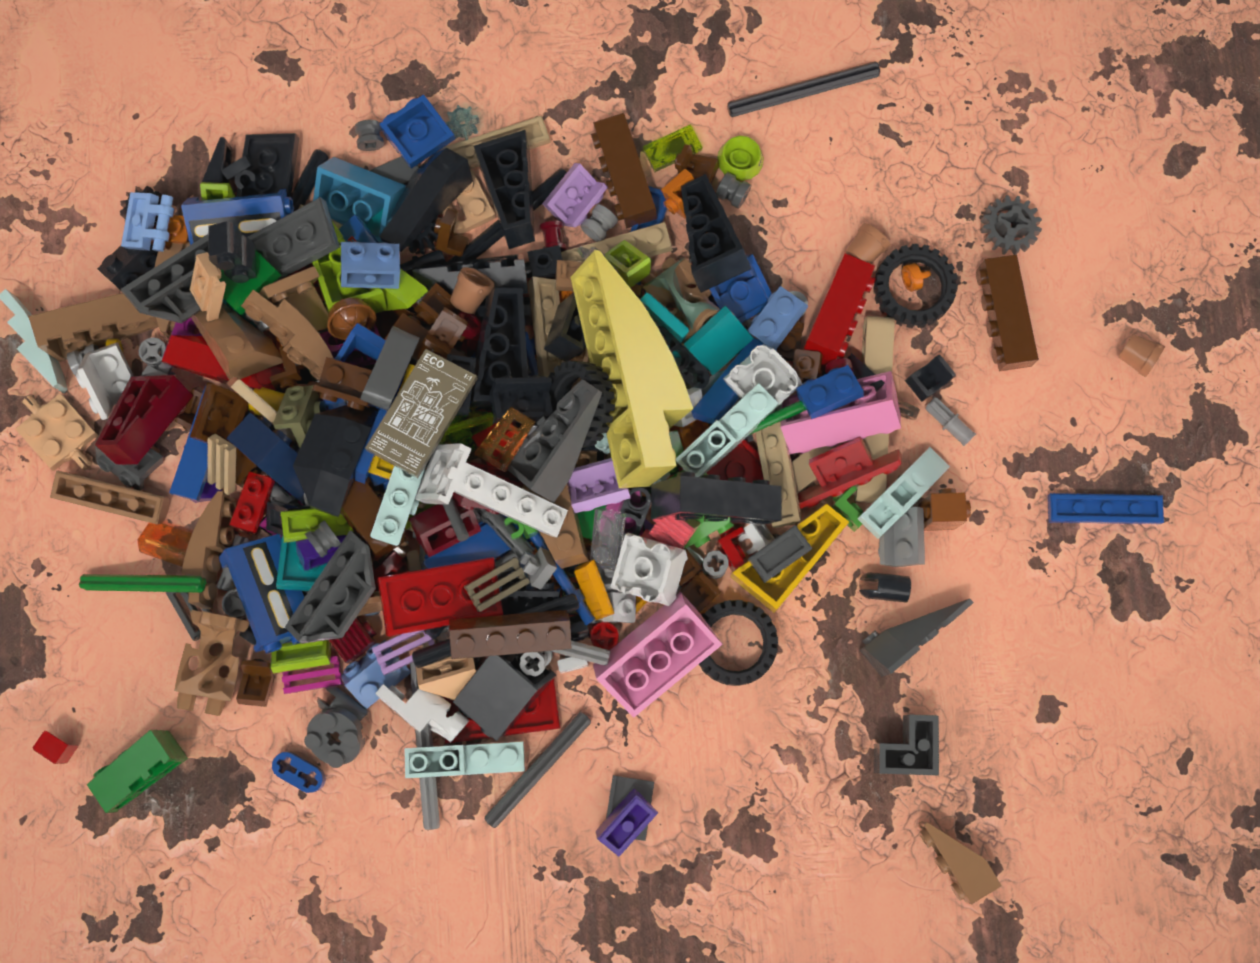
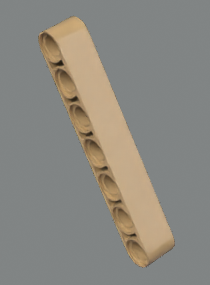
M866 315L863 325L861 362L875 374L892 372L895 320L892 317ZM879 433L862 439L873 460L888 454L889 433ZM879 474L873 477L867 484L861 486L854 485L857 488L854 492V502L874 503L886 491L887 474Z

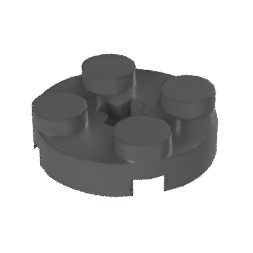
M336 708L335 710L323 709L309 722L304 743L321 761L333 768H339L343 764L350 763L359 755L364 747L365 737L363 738L361 732L363 729L362 724L353 713L344 708ZM338 732L340 734L338 739L341 742L333 740L330 733Z

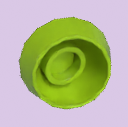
M747 136L731 138L721 146L717 156L720 165L719 169L724 175L729 172L735 175L738 181L752 179L759 174L763 167L764 157L759 145L755 140Z

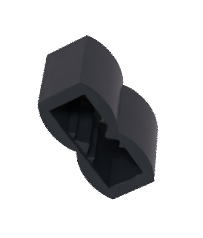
M225 221L208 226L210 262L219 269L224 270V274L236 283H245L249 279L256 278L254 242L248 237L241 235V230L231 222Z

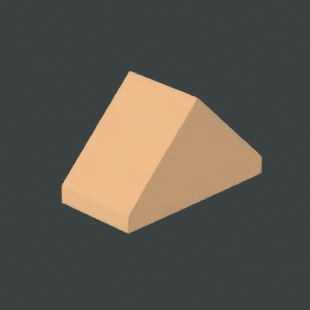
M448 657L421 668L416 667L418 687L420 690L455 700L476 673L474 657L461 659Z

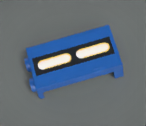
M280 189L275 194L199 201V197L187 198L181 205L190 245L208 234V226L228 221L235 224L241 230V235L248 237L294 211L292 198L287 197L286 189Z
M280 534L226 548L219 557L222 568H229L255 636L256 645L253 648L255 652L265 650L266 654L281 649L282 644L290 641L293 645L300 643L285 626L303 601V593L301 590L277 589L276 587L282 543Z

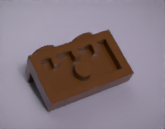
M326 357L319 384H314L312 389L321 392L319 398L332 402H337L338 398L348 401V407L364 411L365 406L375 407L370 403L360 400L372 370Z

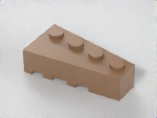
M123 293L28 316L37 346L59 362L67 360V353L75 350L83 351L86 346L96 344L101 348L106 346L107 339L118 338L121 341L159 327L156 317L139 313Z
M567 483L554 504L568 510L558 536L552 537L540 532L555 562L561 569L589 561L578 515L574 513L571 505L570 489ZM525 484L523 485L522 489L551 502L550 500L544 498L543 496L529 489Z

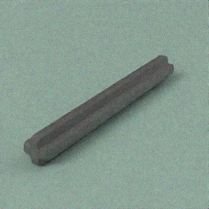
M583 712L578 713L489 811L484 819L492 828H496L583 733L591 724L590 718Z

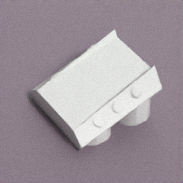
M764 344L752 350L748 358L741 364L736 365L723 378L727 385L741 399L759 383L779 404L790 396L797 387L802 385L796 371L774 348Z
M627 533L624 537L611 588L625 594L641 597L648 602L670 606L677 598L676 592L685 561L688 559L686 551Z

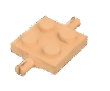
M61 393L42 406L33 395L27 396L33 406L27 399L23 400V404L26 405L32 414L15 428L16 431L52 471L73 459L82 470L88 469L81 460L89 467L92 465V462L84 455L83 451L87 444L98 436L97 433Z

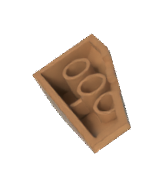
M223 302L219 318L216 320L207 321V311H200L191 317L229 380L233 376L242 379L283 363L281 354L272 340Z

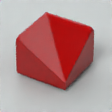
M44 731L32 748L53 764H66L77 750L78 745H68L50 732Z

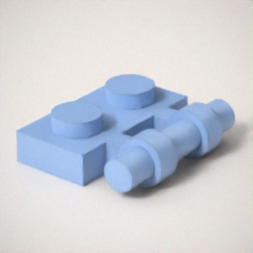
M130 192L121 246L127 249L150 251L151 240H154L152 250L164 252L165 242H169L170 233L167 232L169 219L174 214V208H172L173 197L162 195L161 203L158 205L159 196L152 193ZM156 215H157V216H158V220H157L156 229H153V228H154V223H155V217H156Z

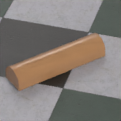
M56 470L50 498L157 525L164 522L169 510L168 497Z

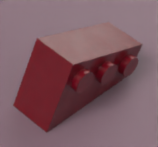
M174 375L130 377L95 446L116 465H137L193 395Z

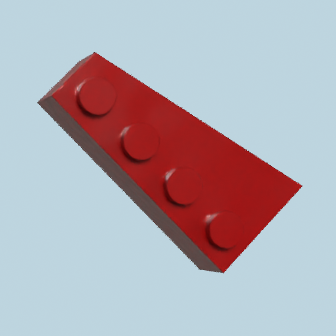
M846 253L842 258L803 349L823 354L820 369L823 371L828 362L835 360L837 357L843 358L849 345L848 342L844 341L846 335L852 336L858 323L857 320L853 319L855 313L861 315L867 299L863 298L864 292L870 293L876 279L871 276L875 265Z

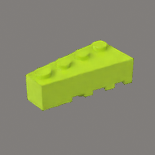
M333 223L340 248L312 262V265L315 266L319 274L317 280L328 313L336 302L345 298L362 299L375 314L386 311L384 293L380 288L341 287V242L346 241Z

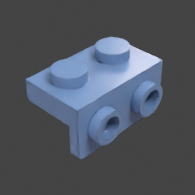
M780 286L769 297L768 303L761 313L754 317L747 331L776 351L808 308V305Z
M387 640L372 645L363 658L358 662L350 663L341 675L344 686L365 709L380 699L375 693L383 684L389 689L392 685L396 686L411 673L406 665L387 675H383L381 666L378 664L377 657L372 648ZM389 648L382 651V654L384 656L394 650ZM397 656L391 660L386 661L387 666H390L402 659L399 656Z

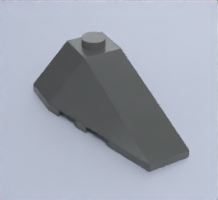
M582 379L557 403V410L548 418L543 416L537 422L538 428L529 436L524 434L517 440L501 465L529 489L554 503L571 479L602 392Z
M969 598L889 628L879 634L875 630L862 640L865 646L860 649V652L881 677L892 674L920 650V645L923 646L939 634L940 628L949 625L974 602Z

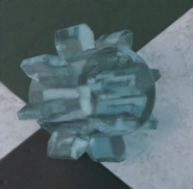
M457 105V109L453 112H447L450 121L446 124L450 130H453L455 139L461 137L468 140L472 133H478L475 124L479 123L478 115H472L473 112L470 106L466 109Z

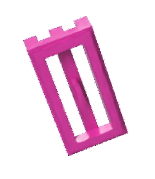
M339 656L331 657L330 664H334V668L295 675H290L289 671L282 672L284 694L343 685ZM335 674V680L291 687V681Z

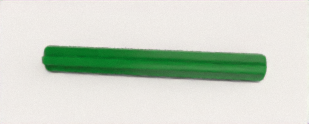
M83 574L80 576L79 587L87 591L201 593L205 590L207 582L205 578L194 575Z

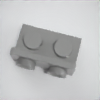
M909 508L879 538L878 554L881 565L891 567L925 565L923 508Z

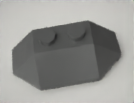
M208 234L121 288V292L139 313L183 323L201 311L190 291L196 256L206 252L209 254Z
M349 531L286 624L285 628L298 642L304 644L342 638L376 589L369 545L355 532Z

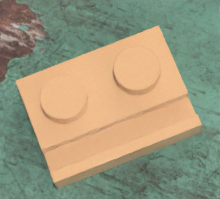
M208 252L196 256L190 291L201 311H207V321H212L219 318L226 283L219 281L221 279V270L210 262Z

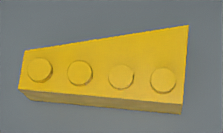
M826 504L796 526L810 544L812 550L766 583H764L749 561L732 572L730 578L775 613L849 521Z

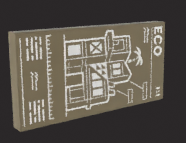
M425 349L365 447L366 451L419 478L477 381V376Z

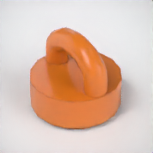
M915 263L903 266L901 275L906 289L910 292L922 289L923 279L928 278L931 275V271L920 270L919 266Z

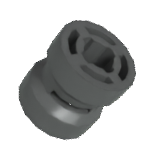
M727 172L716 190V195L721 200L728 199L732 206L739 209L746 200L752 185L746 181H737L735 175Z

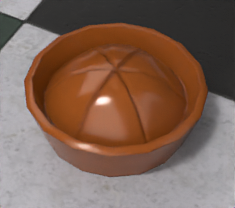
M342 299L336 302L329 310L328 331L333 337L346 340L357 323L371 330L376 322V314L362 299Z

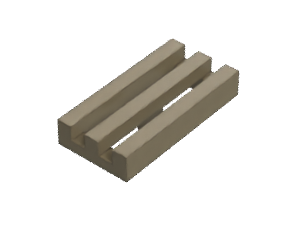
M516 557L511 558L464 586L478 612L483 611L530 583L528 578L525 577L522 567L519 566V561ZM513 567L514 571L481 591L474 592L473 589ZM514 578H519V581L480 603L479 599Z

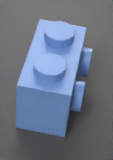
M341 242V287L399 289V244Z

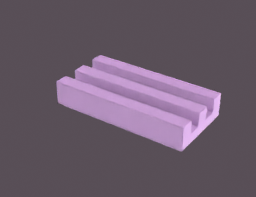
M424 630L401 634L372 648L377 657L378 664L381 666L383 675H387L412 663L413 659L411 655L390 666H387L386 661L428 642L429 646L435 644L433 638L425 634ZM422 632L424 633V637L383 656L382 651Z

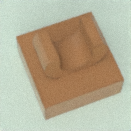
M557 260L555 290L573 291L570 277L584 262Z

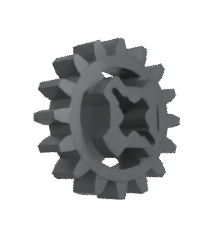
M1006 195L1002 202L997 198L992 204L993 206L989 205L985 210L986 215L981 219V223L986 225L980 231L981 233H988L984 241L985 243L991 241L994 243L992 250L1001 247L1003 255L1008 250H1011L1013 255H1016L1020 249L1026 252L1030 245H1034L1038 240L1036 236L1040 234L1042 228L1037 225L1040 224L1042 218L1034 216L1038 211L1037 208L1031 210L1028 208L1029 200L1022 204L1020 203V196L1011 201L1009 195ZM1016 237L1022 238L1020 240L1014 241V238Z

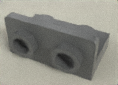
M95 446L98 466L106 472H112L129 488L133 487L137 490H143L144 480L163 463V456L150 448L137 465H116Z

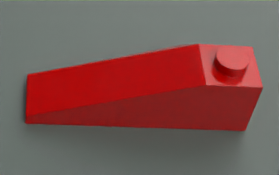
M170 336L162 359L163 363L224 384L228 383L229 378L203 336ZM283 363L240 380L252 390L264 387L276 391L271 384L270 377L282 373L284 365Z

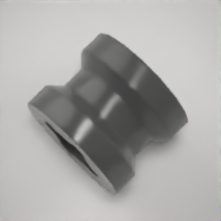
M362 120L355 124V133L359 137L356 141L358 149L362 151H375L384 146L383 138L380 136L382 130L379 121Z
M325 520L319 523V528L315 531L309 530L305 533L321 558L327 555V551L330 548H337L341 545V542Z

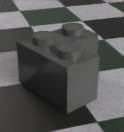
M903 715V744H874V773L939 776V716Z

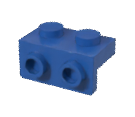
M849 365L832 369L826 375L815 380H808L796 388L798 401H802L811 419H815L864 397L863 389Z

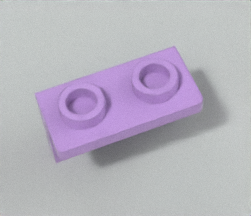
M574 163L542 204L558 221L563 222L564 226L575 228L581 225L587 218V213L602 200L603 193L608 186L603 182H597L580 163Z
M612 458L574 468L571 479L568 481L574 513L591 511L600 506L611 503L616 504L631 498L629 488L618 487Z

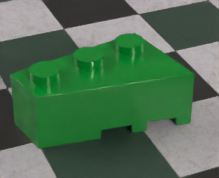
M149 730L130 748L122 752L110 765L104 766L93 774L94 778L86 785L105 813H114L185 762L188 757L170 731Z

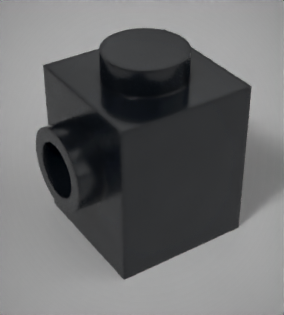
M560 245L528 251L529 261L524 262L527 278L540 277L556 280L557 260L563 261Z

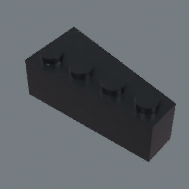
M678 472L677 477L651 484V519L661 520L664 517L675 515V520L681 521L702 519L703 516L704 522L727 521L728 517H730V523L769 524L782 521L781 486L770 485L769 480H754L752 483H746L745 478L731 477L727 481L720 480V475H703V478L695 477L693 472Z

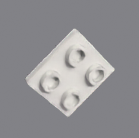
M118 342L86 353L76 373L79 385L83 389L86 388L91 397L89 398L91 409L95 414L99 413L102 420L109 418L112 408L119 400L130 377L134 376Z

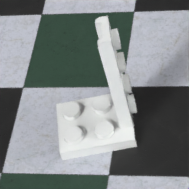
M445 444L436 447L416 493V500L427 504L448 505L453 492L549 536H558L568 510L466 463L471 448L463 444Z

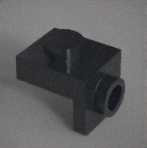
M937 355L927 365L911 374L905 382L920 401L923 402L946 386L956 377V374L943 357Z

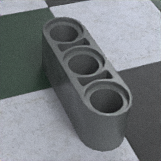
M392 326L360 400L388 411L420 337Z

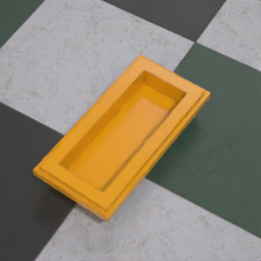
M595 560L577 566L574 573L585 597L586 605L594 618L599 620L615 614Z

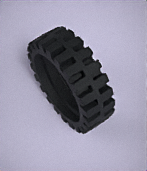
M912 244L910 247L904 245L899 250L895 249L881 263L875 276L873 294H876L875 301L876 304H880V311L882 313L886 312L887 317L894 318L897 321V325L907 324V328H913L914 326L921 328L926 324L931 325L943 317L951 307L958 290V284H956L958 279L957 273H953L955 269L953 264L947 263L949 258L945 254L941 257L939 255L940 251L936 248L931 251L928 245H923L922 248L919 247V244ZM917 262L932 268L939 276L942 285L941 296L937 303L928 309L915 311L909 310L896 302L889 289V278L893 270L901 264Z
M582 361L562 362L561 366L557 365L554 368V372H550L548 376L552 378L553 383L549 390L553 412L557 410V403L571 390L578 378L585 380L602 392L582 448L594 446L597 444V441H601L604 438L602 433L608 432L610 427L606 423H612L613 416L609 414L610 411L615 410V404H611L610 401L615 399L614 392L609 391L613 387L612 382L607 380L609 376L606 372H602L603 368L596 366V364Z
M728 600L714 605L702 617L710 627L719 619L730 615L748 618L755 623L763 638L762 653L754 665L741 671H731L722 668L715 663L710 655L698 665L706 675L716 682L731 686H741L758 680L772 666L778 651L777 630L769 615L760 607L743 600Z

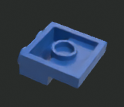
M425 95L410 100L404 108L396 113L387 115L379 123L385 137L396 152L400 153L411 169L455 140L453 132Z
M746 254L751 270L710 288L711 295L708 297L710 302L719 309L726 306L740 323L760 313L772 295L753 254Z

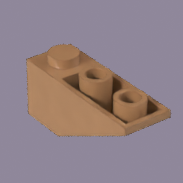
M924 821L918 823L922 829L919 832L920 837L928 848L933 847L938 856L934 858L935 862L943 874L948 872L953 881V884L950 885L951 889L960 901L964 899L965 902L972 905L1002 886L985 858L930 823Z

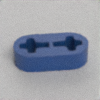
M282 752L273 759L272 770L274 774L287 783L306 793L317 792L323 788L326 781L323 770L291 752ZM292 759L290 765L297 769L296 773L291 770H286L283 773V766L280 764L281 760ZM315 772V779L318 781L317 785L306 786L308 780L300 776L301 773L311 775Z

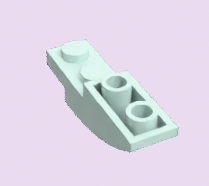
M758 383L719 421L714 422L676 458V462L686 472H693L695 477L700 478L753 432L757 425L779 403Z
M929 447L858 520L879 539L950 466Z
M524 742L404 748L405 778L525 771Z

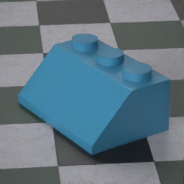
M332 157L317 167L313 201L320 197L324 199L331 219L341 224L346 223L353 215H358L366 225L372 217L383 209L379 236L374 235L379 243H383L380 235L406 185L339 158Z

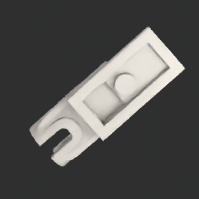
M384 684L375 693L378 698L419 733L429 724L431 726L430 730L443 736L450 743L469 722L459 711L447 718L446 714L450 710L451 704L440 695L418 689L404 703L402 700L405 695L393 685L388 689Z

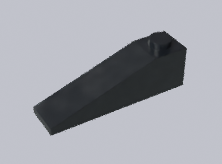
M449 148L431 155L414 171L384 227L380 239L385 243L399 244V251L402 252L473 182L468 159Z

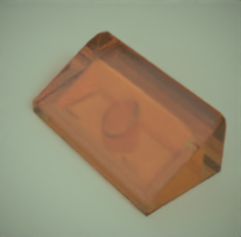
M148 523L137 539L138 549L143 554L183 567L192 533L163 523L158 525Z

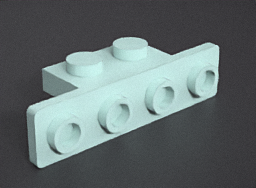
M394 466L370 535L371 538L395 546L399 545L409 514L415 515L419 501L415 499V496L426 472L425 468L419 478H416Z

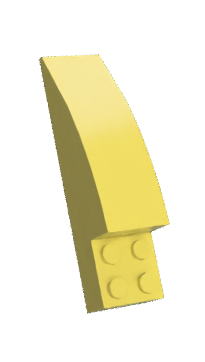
M594 250L570 277L589 361L603 368L602 372L608 374L609 378L607 380L611 381L613 385L609 391L615 394V399L610 400L611 404H615V410L609 413L613 416L612 423H606L610 427L606 435L618 487H648L677 466L676 453L672 448L669 428L691 412L693 406L673 355L643 303L599 250Z

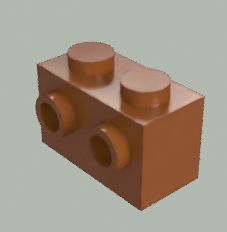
M955 488L940 489L939 493H931L919 503L924 513V531L956 530L967 522V518H970L971 515L970 501L966 500L965 492L956 493Z

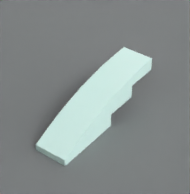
M7 289L3 290L0 293V299L15 314L7 323L25 341L17 350L54 388L65 393L68 388L59 361L37 346L28 317L32 314L14 294Z

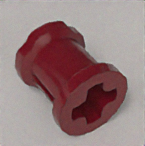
M547 221L539 225L540 231L543 232L545 245L543 248L560 245L561 252L567 250L562 237L563 222Z

